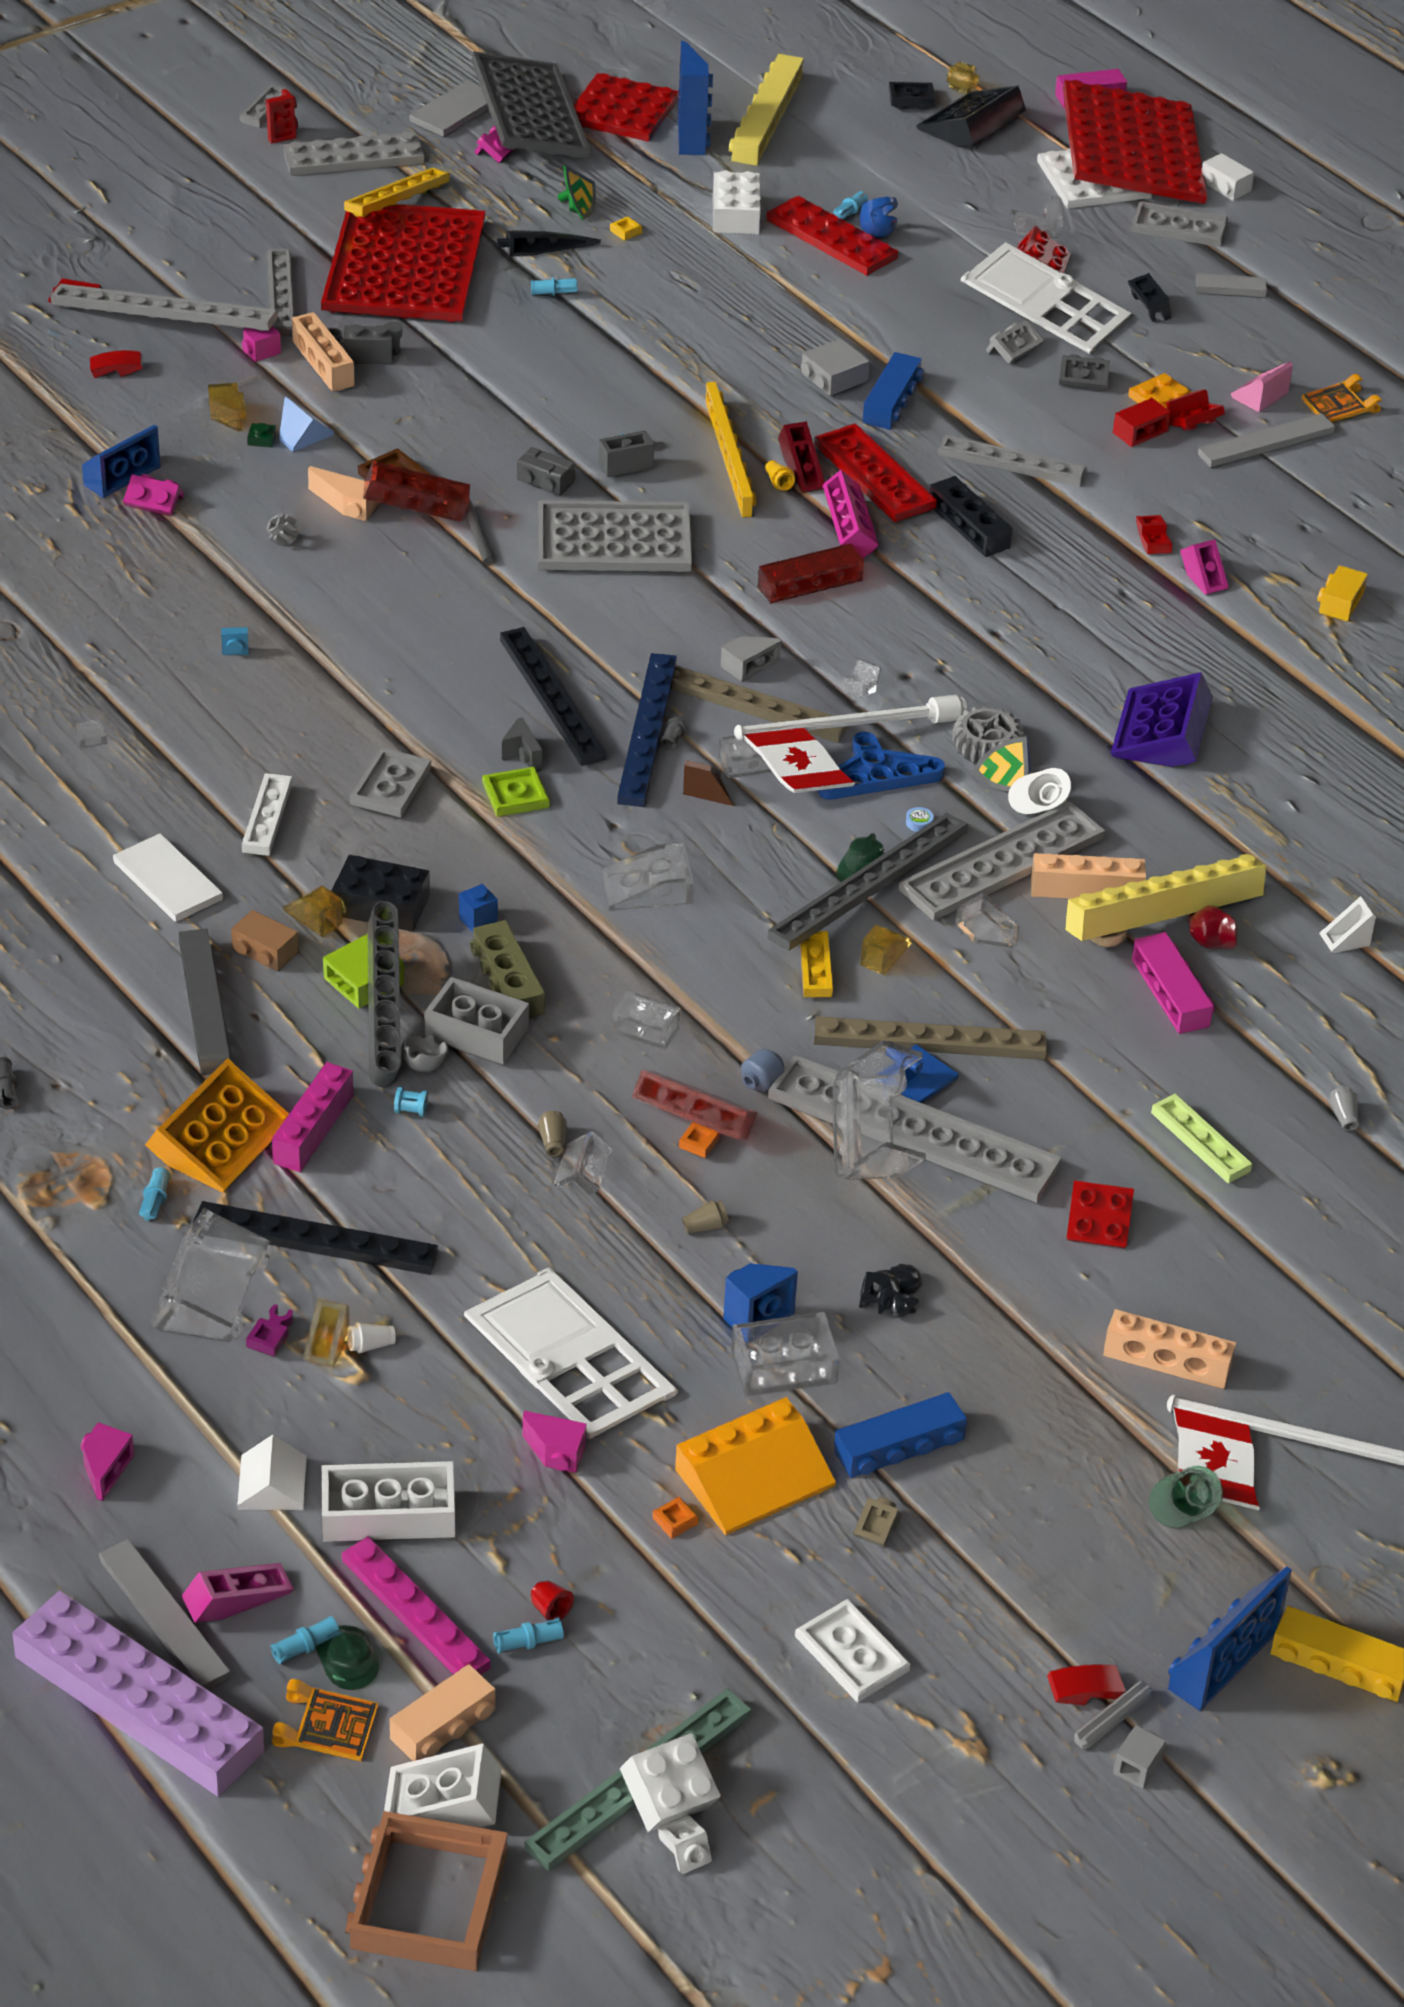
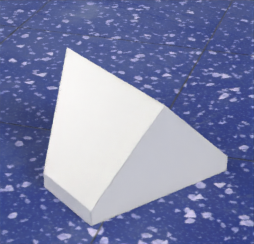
M1360 896L1319 934L1334 954L1367 947L1371 944L1376 916L1364 898Z

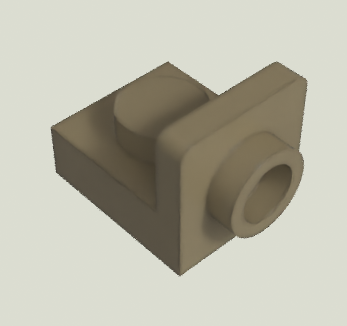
M868 1497L853 1532L854 1536L885 1548L895 1522L899 1523L901 1518L896 1504L886 1498L878 1497V1500H874Z

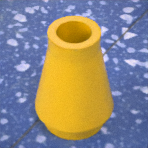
M771 460L766 464L765 471L768 473L775 489L785 491L794 485L795 475L792 469L779 464L775 460Z

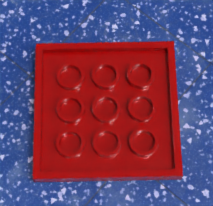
M597 73L573 106L581 127L649 142L678 101L679 91L672 90L669 87L654 86L647 82L641 83L631 81L628 78H618L606 73Z

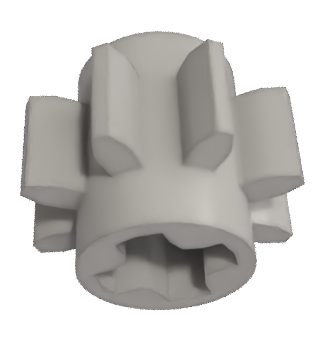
M288 514L275 515L267 525V531L271 533L268 539L277 545L291 544L299 533V529L294 526L297 520Z

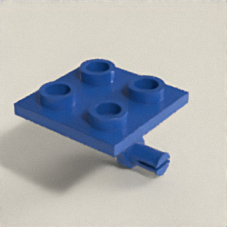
M894 1042L887 1044L885 1052L895 1059L876 1071L878 1078L905 1097L920 1103H924L959 1077L958 1073L917 1044L910 1049H901Z

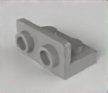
M1024 320L1019 324L1016 322L1011 324L1003 333L1000 331L995 333L989 339L991 343L986 351L989 354L997 350L1005 361L1010 364L1041 346L1044 340L1029 322Z

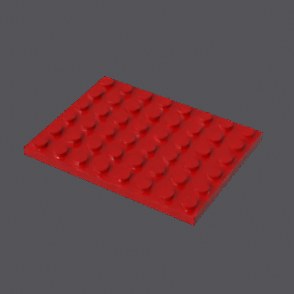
M1079 80L1064 81L1062 88L1075 180L1205 204L1207 192L1204 176L1202 175V163L1191 104L1182 100H1167L1161 96H1147L1141 92H1126L1120 88H1105L1099 84H1085Z
M405 204L389 205L383 207L381 211L368 213L365 217L354 216V213L346 211L321 299V310L332 313L348 312L357 315L373 314L377 316L462 322L486 220V211Z

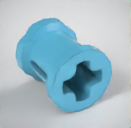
M398 1087L394 1100V1113L407 1111L418 1113L419 1116L424 1117L428 1105V1091L423 1090L421 1093L404 1091L403 1087Z

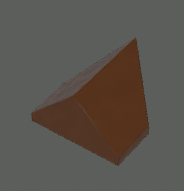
M685 760L684 795L734 806L721 779V771L710 765Z

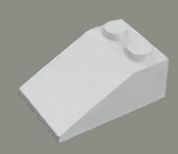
M484 1744L392 1766L390 1768L384 1811L479 1828L493 1825L496 1819L502 1768Z

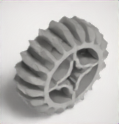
M984 706L981 709L973 707L971 712L964 711L963 715L958 716L952 730V741L957 753L963 754V759L971 758L972 763L979 762L984 754L1002 741L1024 737L1023 725L1020 724V719L1014 718L1013 713L1006 714L1004 709L995 710L994 706L991 709H986Z

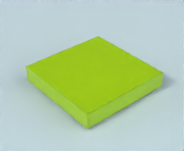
M534 766L482 776V784L496 817L549 808V798Z

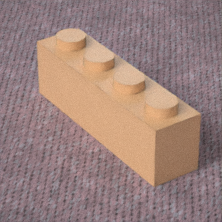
M1034 853L1031 873V897L1071 899L1079 897L1084 893H1096L1103 891L1105 888H1116L1124 886L1129 882L1146 880L1145 859Z

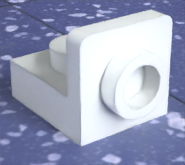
M689 1815L657 1827L659 1839L674 1853L677 1868L681 1874L690 1872L712 1861L706 1831Z

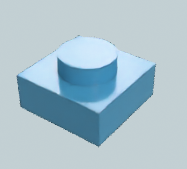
M248 627L221 628L222 655L249 654Z

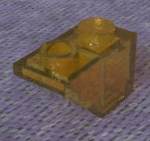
M237 383L208 384L211 419L235 431H242V421H246V408L244 406L243 392H238Z

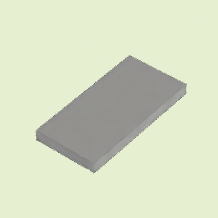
M466 80L411 113L410 122L444 137L484 113L489 107L481 86Z
M1140 201L1131 225V232L1221 247L1228 223V216Z

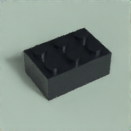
M349 854L331 890L332 915L368 923L374 905L380 901H388L394 904L398 910V928L413 932L430 896V870Z

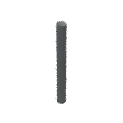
M464 498L462 506L484 565H491L493 558L470 498Z

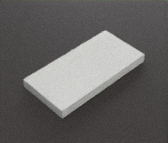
M160 833L113 855L114 863L175 922L223 900L222 892Z

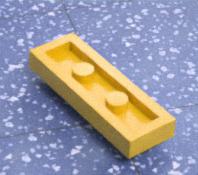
M818 931L800 943L803 997H832L833 993L828 931Z

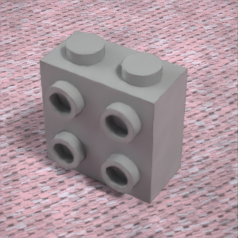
M839 338L803 352L801 373L829 396L867 382L869 379L870 361L843 339Z

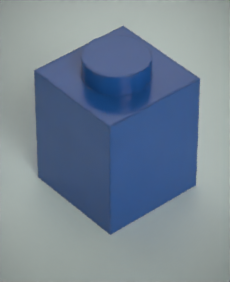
M483 883L459 893V919L472 933L474 927L498 922V899Z

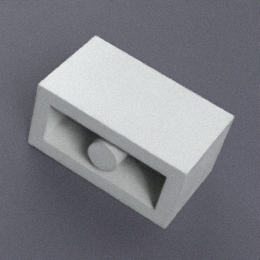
M1222 153L1203 162L1202 175L1207 186L1231 200H1235L1252 191L1254 178L1252 170Z

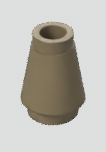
M548 1111L540 1116L538 1128L546 1154L551 1157H558L564 1153L567 1120L561 1112Z
M711 1200L687 1214V1216L682 1217V1222L686 1233L690 1234L723 1229V1225L728 1224L729 1219L723 1202L721 1200L717 1202Z

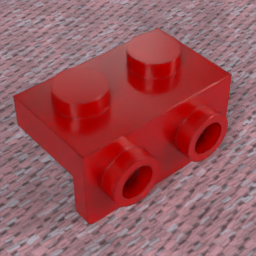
M1201 389L1166 402V408L1171 411L1169 425L1182 427L1183 430L1195 429L1197 424L1215 422L1217 417L1225 415L1224 405L1209 403L1208 391L1206 389Z

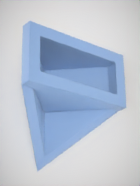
M285 396L279 440L291 451L295 452L334 435V431L320 419Z

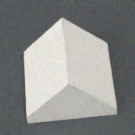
M271 1435L241 1456L238 1510H303L306 1455L275 1435Z

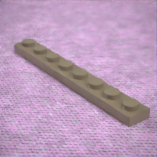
M818 1016L815 1019L814 1045L885 1049L889 1042H894L901 1049H910L917 1044L925 1051L935 1053L1046 1059V1031Z

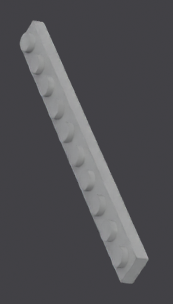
M60 284L50 296L52 305L102 310L109 313L119 312L128 315H144L151 318H169L171 320H185L193 323L202 322L217 326L227 325L235 326L236 328H252L259 331H269L278 319L277 309Z

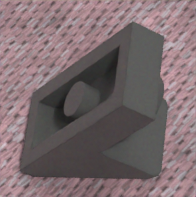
M523 717L517 718L502 739V760L520 757L522 763H526L528 767L534 766L536 771H541L542 749Z

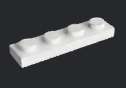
M264 774L242 842V853L270 856L292 787V776Z

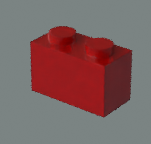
M1149 398L1116 412L1112 433L1130 447H1133L1168 432L1171 411L1155 399Z

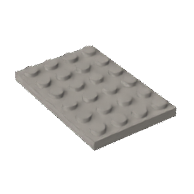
M538 500V570L691 572L689 502Z

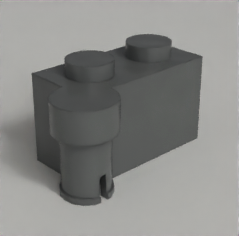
M388 322L384 326L345 325L343 349L354 361V364L392 365L393 348L394 355H398L401 352L400 338L403 335L402 325L398 322Z

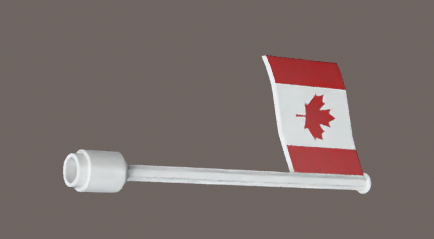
M957 695L931 697L926 706L741 726L739 724L734 729V735L737 740L741 741L743 738L763 758L777 779L792 793L854 786L855 782L839 769L825 748L808 730L927 717L934 724L953 722L957 720L958 716L963 715L964 711H967V706L963 697H958Z
M1171 1395L1167 1401V1410L1170 1413L1172 1411L1174 1413L1179 1438L1178 1475L1184 1493L1259 1510L1260 1506L1254 1489V1449L1249 1429L1404 1466V1451L1176 1398L1175 1395Z

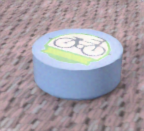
M923 807L912 808L906 814V826L910 830L918 832L933 822V813Z

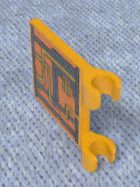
M1359 374L1351 375L1344 382L1303 394L1301 398L1316 415L1322 413L1331 423L1365 412L1378 413L1381 411V407L1377 403L1382 402L1378 395H1372L1364 402L1358 398L1354 392H1359L1362 389L1358 382L1363 379Z
M290 1679L287 1685L286 1700L295 1704L307 1702L298 1731L282 1722L274 1725L272 1744L276 1747L296 1746L361 1762L377 1712L378 1703L313 1688L301 1680Z

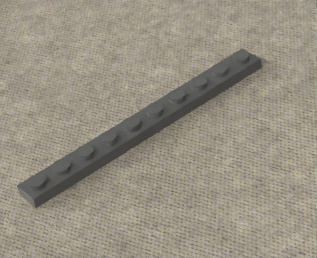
M945 813L769 929L768 940L790 951L966 834L968 823Z

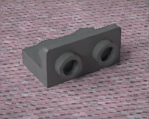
M1075 354L1069 356L1062 355L1059 385L1107 390L1110 360H1104L1100 357L1085 358Z

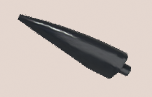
M507 230L506 238H497V247H507L510 256H533L601 244V239L550 231Z

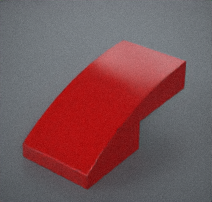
M119 350L90 357V371L94 378L115 370L118 371L120 377L143 369L140 351Z
M1136 516L1138 532L1146 553H1172V542L1166 534L1167 524L1162 516Z
M1091 1664L1071 1666L1050 1671L1047 1675L1056 1703L1085 1706L1091 1697L1116 1700L1126 1692L1117 1665Z

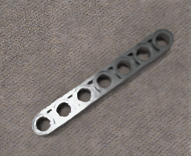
M380 901L374 905L367 925L369 1076L373 1084L382 1088L389 1087L394 1083L401 1064L398 910L394 904L388 901Z
M208 929L179 931L180 952L201 1076L210 1075L227 1058L230 1060Z

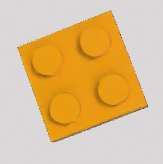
M1163 373L1129 388L1128 396L1137 403L1153 398L1166 408L1167 401L1192 392L1171 376Z

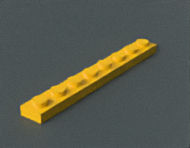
M716 381L706 382L705 403L742 518L752 517V507L756 506L755 491H751V478L747 477L746 463L742 462L741 448H737V435L733 433L732 420L728 419L727 405H723V392L718 390Z

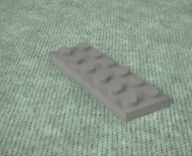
M416 132L283 144V153L290 176L424 164V154Z

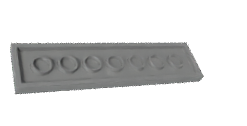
M1068 801L900 881L899 891L929 918L935 921L1032 873L1034 853L1071 855L1104 839L1105 830L1071 801Z

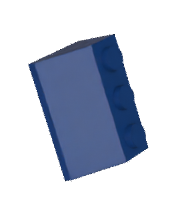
M154 424L82 464L83 485L100 497L105 498L129 485L132 475H148L161 468L158 426Z

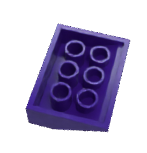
M1202 672L1129 688L1111 750L1112 757L1170 767L1188 765L1197 761L1213 698Z

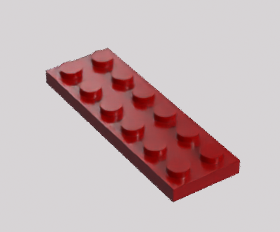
M798 195L767 211L766 220L866 276L898 259L899 251Z
M856 423L814 437V445L839 470H842L861 486L862 492L894 523L936 508L937 500Z

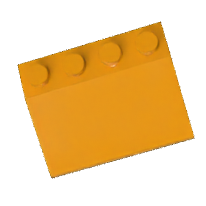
M227 1058L155 1131L145 1146L166 1165L223 1193L272 1142L273 1136L289 1113Z
M787 1397L676 1445L675 1470L725 1536L836 1486V1481L804 1418Z

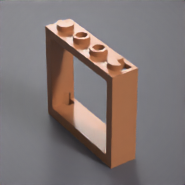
M383 1811L380 1825L372 1829L370 1842L371 1845H374L372 1853H366L363 1860L362 1874H365L363 1883L357 1882L353 1899V1903L357 1904L354 1913L349 1912L347 1915L345 1933L350 1934V1949L477 1972L508 1853V1833ZM392 1842L486 1858L464 1943L368 1926Z

